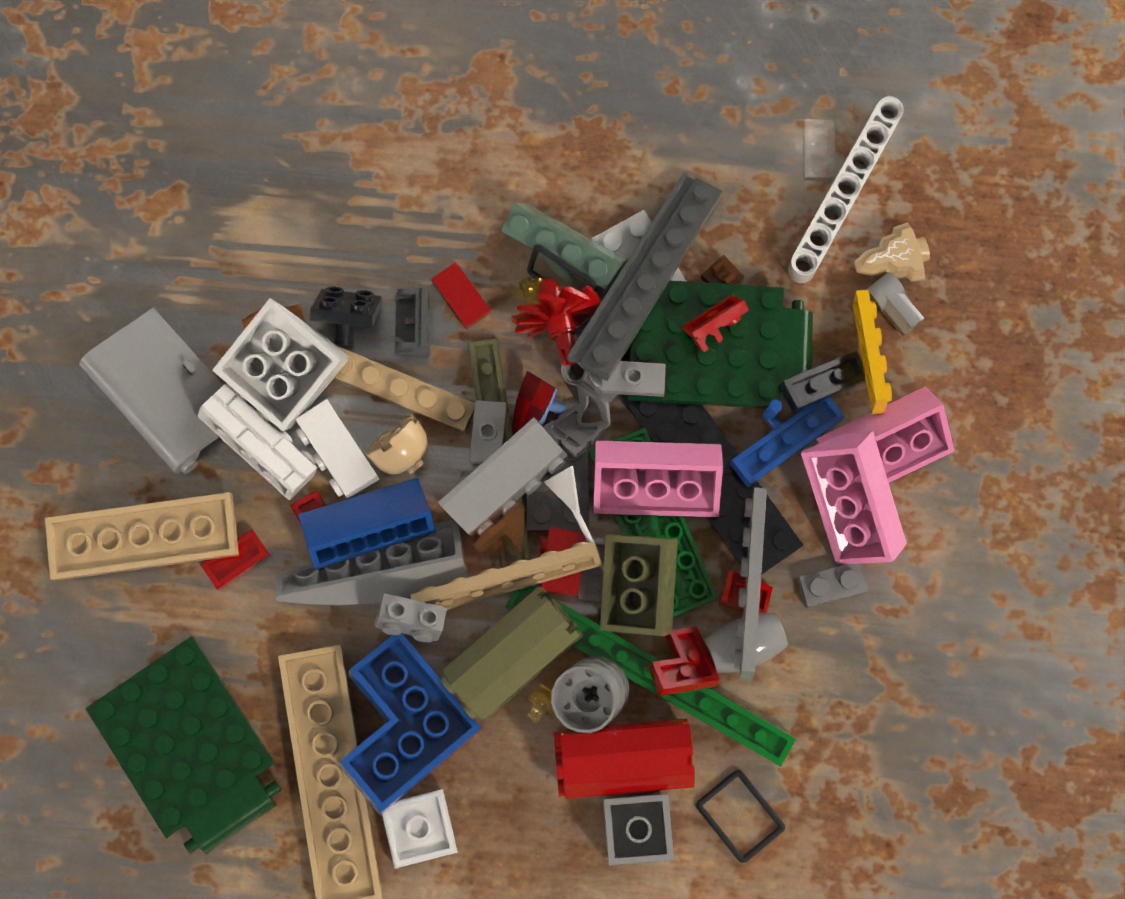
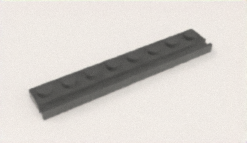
M683 172L571 349L567 361L575 362L580 365V368L606 381L609 380L721 199L723 190L698 178L694 180L688 177L687 173Z

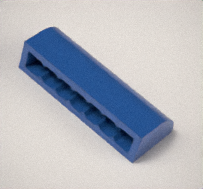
M418 477L298 514L315 570L436 532Z

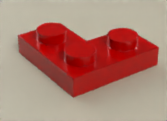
M697 626L672 630V634L666 635L665 638L674 658L652 662L648 668L659 696L714 687L720 681Z

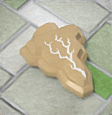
M908 222L893 228L892 234L883 237L878 247L865 251L854 261L856 272L870 276L890 272L897 279L905 278L909 283L924 281L925 271L923 262L930 260L929 247L924 237L916 238Z

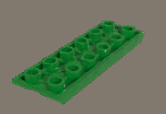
M646 427L613 440L652 442ZM595 448L588 450L595 467ZM614 514L623 535L678 539L673 617L718 599L684 516Z

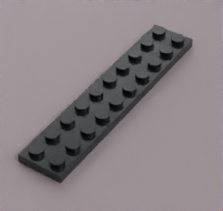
M590 320L576 328L575 336L577 339ZM630 346L621 361L629 362ZM619 394L618 396L640 427H646L652 442L721 444L723 474L719 517H706V519L741 566L742 557L747 558L748 547L742 546L744 527L749 528L750 517L744 516L746 498H752L754 488H762L757 481L748 488L729 463L738 456V453L703 405L629 401L628 395ZM768 495L766 497L761 575L803 546L801 540Z

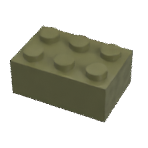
M620 534L606 535L600 631L653 636L672 634L678 539Z

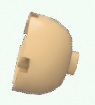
M409 415L400 420L398 423L401 428L388 429L367 449L366 457L380 471L387 474H400L407 470L411 474L423 465L424 462L421 457L427 451L428 440L425 430L414 415Z

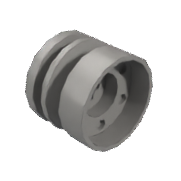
M590 656L579 660L556 679L551 691V705L556 717L565 727L579 733H592L603 729L625 708L629 698V682L625 672L616 662L605 657ZM592 686H596L598 688L596 692L597 696H594L591 693L593 691Z

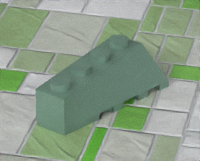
M526 203L513 204L501 229L502 232L527 245L531 250H533L534 245H541L594 279L596 282L594 291L598 293L600 302H602L628 261L626 258ZM538 251L537 256L570 287L580 290L590 285Z

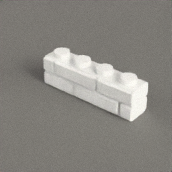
M224 384L200 407L198 418L288 500H291L315 475L318 467L315 466L316 462L312 455L305 450L300 452L292 444L293 440L288 433L281 430L277 431L269 423L270 420L257 409L254 410L245 398L227 384Z

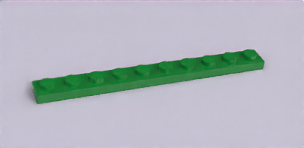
M529 586L515 590L505 608L511 611L536 588ZM547 594L544 595L547 597L548 600L552 599V597L548 596ZM557 601L576 623L577 627L573 632L575 630L581 631L584 635L572 647L589 657H605L616 662L625 672L627 679L659 696L648 668L652 662L661 660L610 631H600L599 624ZM710 688L659 696L779 767L782 766L796 741V738Z

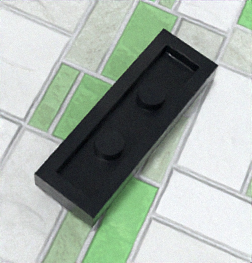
M855 351L786 379L779 384V387L792 412H795L866 382L863 362L858 352Z

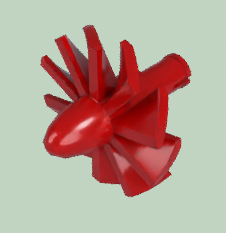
M544 277L539 284V295H537L540 304L519 305L517 310L524 311V313L511 316L512 322L517 324L515 332L520 334L532 330L527 334L528 338H532L548 330L549 337L556 341L562 365H573L575 362L571 363L567 360L568 354L575 345V326L582 325L587 316H593L601 302L598 293L591 286H586L580 290L570 286L562 289L554 279Z

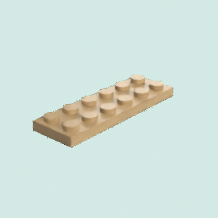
M230 492L45 518L50 580L53 581L239 555L233 494Z

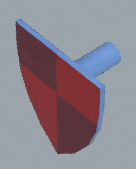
M530 371L526 372L516 399L513 415V435L533 418L543 427L549 411L560 415L566 411L565 403L554 400L558 389Z

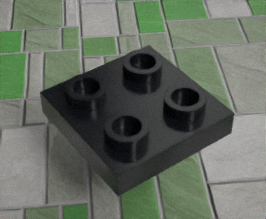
M335 286L321 289L310 308V321L336 324L334 343L340 346H351L354 343V326L372 328L381 309L382 296L374 295L373 292L367 290H360L356 293L345 292L344 289Z

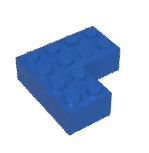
M403 633L391 635L349 670L350 679L387 723L339 762V767L379 815L388 810L478 734L481 729L476 720L466 714L461 707V702L455 695L451 694L443 686L440 677Z

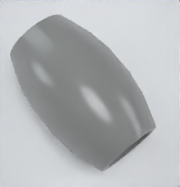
M775 613L759 614L755 667L774 658L788 646L783 626ZM738 619L719 627L704 639V644L717 673L739 672V669H734L735 650H741L742 638H736Z

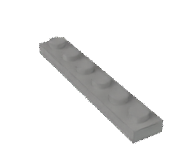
M754 488L752 498H746L744 516L750 517L749 528L744 527L742 546L748 547L747 558L742 557L740 576L746 577L745 588H740L738 607H744L743 619L738 618L736 627V638H742L741 650L736 649L734 656V669H739V680L752 681L756 663L767 489Z

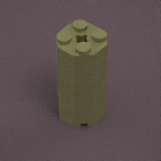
M538 586L442 670L445 676L440 680L441 683L451 694L456 692L463 700L461 707L470 718L489 719L584 636L581 631L575 630L573 632L577 627L576 623L554 598L548 600L544 596L548 592L543 587Z

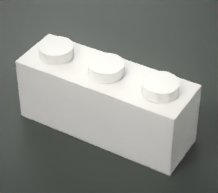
M327 399L295 419L300 428L295 430L305 446L309 443L312 444L317 452L312 457L321 471L328 468L333 476L329 483L339 497L345 494L347 499L356 497L380 481Z

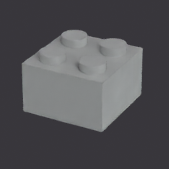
M668 794L603 799L609 866L674 860Z

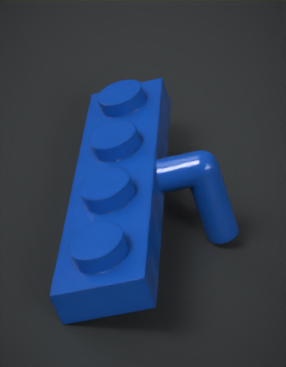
M830 397L807 406L784 423L776 416L782 409L781 402L778 400L770 402L762 417L772 432L733 458L729 463L748 488L845 418V415Z

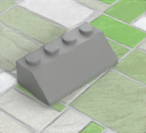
M533 418L438 503L467 534L474 538L477 535L481 537L493 528V521L501 514L505 516L518 505L516 501L523 494L530 495L541 485L540 479L548 472L550 474L557 472L565 464L563 459L568 455L542 425Z

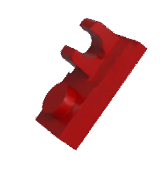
M730 295L681 326V329L692 337L698 349L705 352L708 350L705 344L707 335H711L715 342L720 343L723 338L718 328L737 323L741 319V315L748 312L749 309L743 299Z

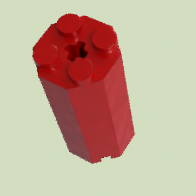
M688 719L606 725L603 729L592 733H579L571 729H560V732H553L559 797L565 796V799L695 787L694 765H692L693 745Z

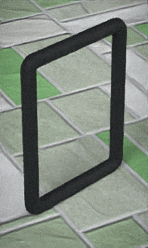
M534 245L527 267V273L539 282L544 278L533 270L539 251L590 284L589 286L595 290L596 282L594 279L541 245Z
M741 770L731 773L698 800L696 808L741 863L750 860L785 830L783 821ZM737 777L741 779L778 825L776 830L744 856H742L703 807L707 801Z

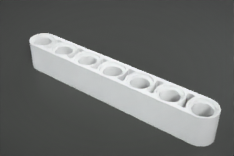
M884 97L876 105L794 252L788 266V275L794 282L806 283L813 278L893 134L904 111L901 101L896 97ZM881 111H890L894 115V118H885L882 115ZM874 135L878 137L880 143H871L867 136ZM853 161H863L866 168L859 169L855 167ZM847 185L853 193L843 194L838 186ZM832 210L837 213L839 219L830 220L825 216L824 212ZM820 236L824 240V245H814L810 237ZM796 262H807L810 270L807 272L800 271L796 267Z

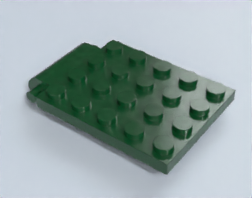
M670 280L630 344L629 362L666 364L664 397L628 395V400L766 409L773 400L781 402L782 391L779 384L786 379L812 369L813 313L804 310V301L802 300L792 301V309L783 308L784 288ZM730 295L743 299L749 311L741 315V319L737 323L718 328L723 338L720 343L715 342L711 335H707L705 344L708 347L707 351L704 352L698 349L692 337L682 331L681 326Z
M189 637L85 708L164 837L167 839L186 826L192 838L183 844L190 854L200 848L207 855L277 806L273 796L282 791L281 786L276 780L265 786L259 777L262 772L273 766L275 761L195 637Z

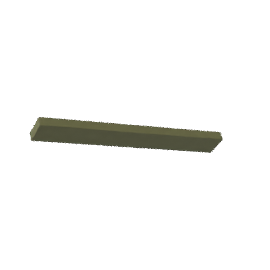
M498 337L468 341L476 400L507 403L504 432L505 443L512 437V429ZM522 496L516 501L518 505L513 511L505 516L501 514L494 520L501 568L510 566L511 563L517 560H531Z

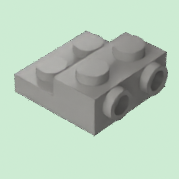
M384 593L376 613L374 625L389 635H400L403 633L412 635L415 640L420 642L438 641L443 631L447 607Z

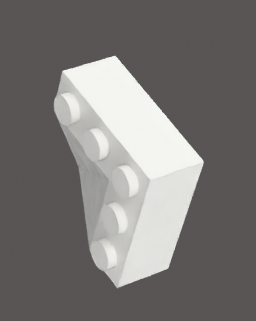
M270 298L212 371L281 431H285L297 424L295 419L306 413L350 357L327 337Z

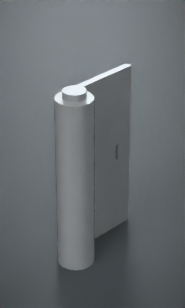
M154 307L95 346L80 360L79 365L175 474L181 472L187 474L192 471L198 464L196 459L199 456V452L219 437L198 418L200 407L223 385Z

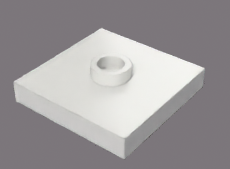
M443 789L398 800L382 814L394 868L458 853Z

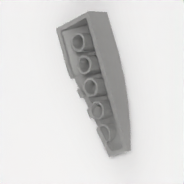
M455 520L434 524L436 532L317 570H315L313 563L278 575L275 577V599L277 602L313 605L381 603L384 593L411 599L410 594L417 593L424 587H438L448 584L451 580L459 577L469 578L460 526Z

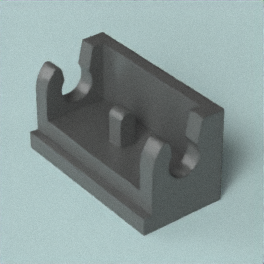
M428 288L398 289V293H396L395 355H429L430 294Z

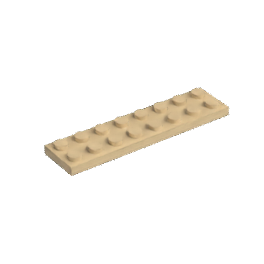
M342 645L278 656L316 899H383L368 802L339 767V762L358 747Z

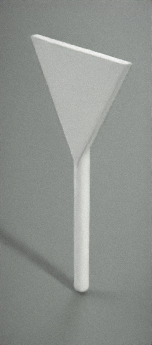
M571 466L544 481V483L572 510L587 542H594L580 514L574 469ZM600 554L602 561V566H600V568L604 571V560Z

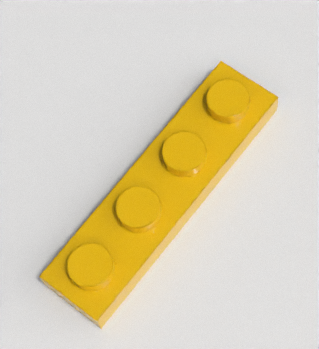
M858 290L853 302V311L872 415L884 414L887 403L892 400V390L890 383H885L884 374L887 372L885 355H880L879 346L882 345V335L880 328H875L874 319L877 318L876 302L870 301L869 290Z

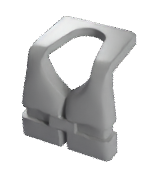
M583 382L577 384L579 403L559 415L558 419L552 420L543 427L558 444L562 445V448L574 457H579L586 452L587 447L592 446L611 423L608 401ZM589 397H591L598 404L602 420L594 423H582V416L588 408Z

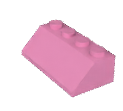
M926 386L887 404L884 414H866L816 438L818 445L843 434L873 431L888 483L955 451L944 405Z
M873 431L843 434L803 450L801 455L836 565L893 562L907 543Z
M596 441L593 514L719 517L723 474L721 444Z

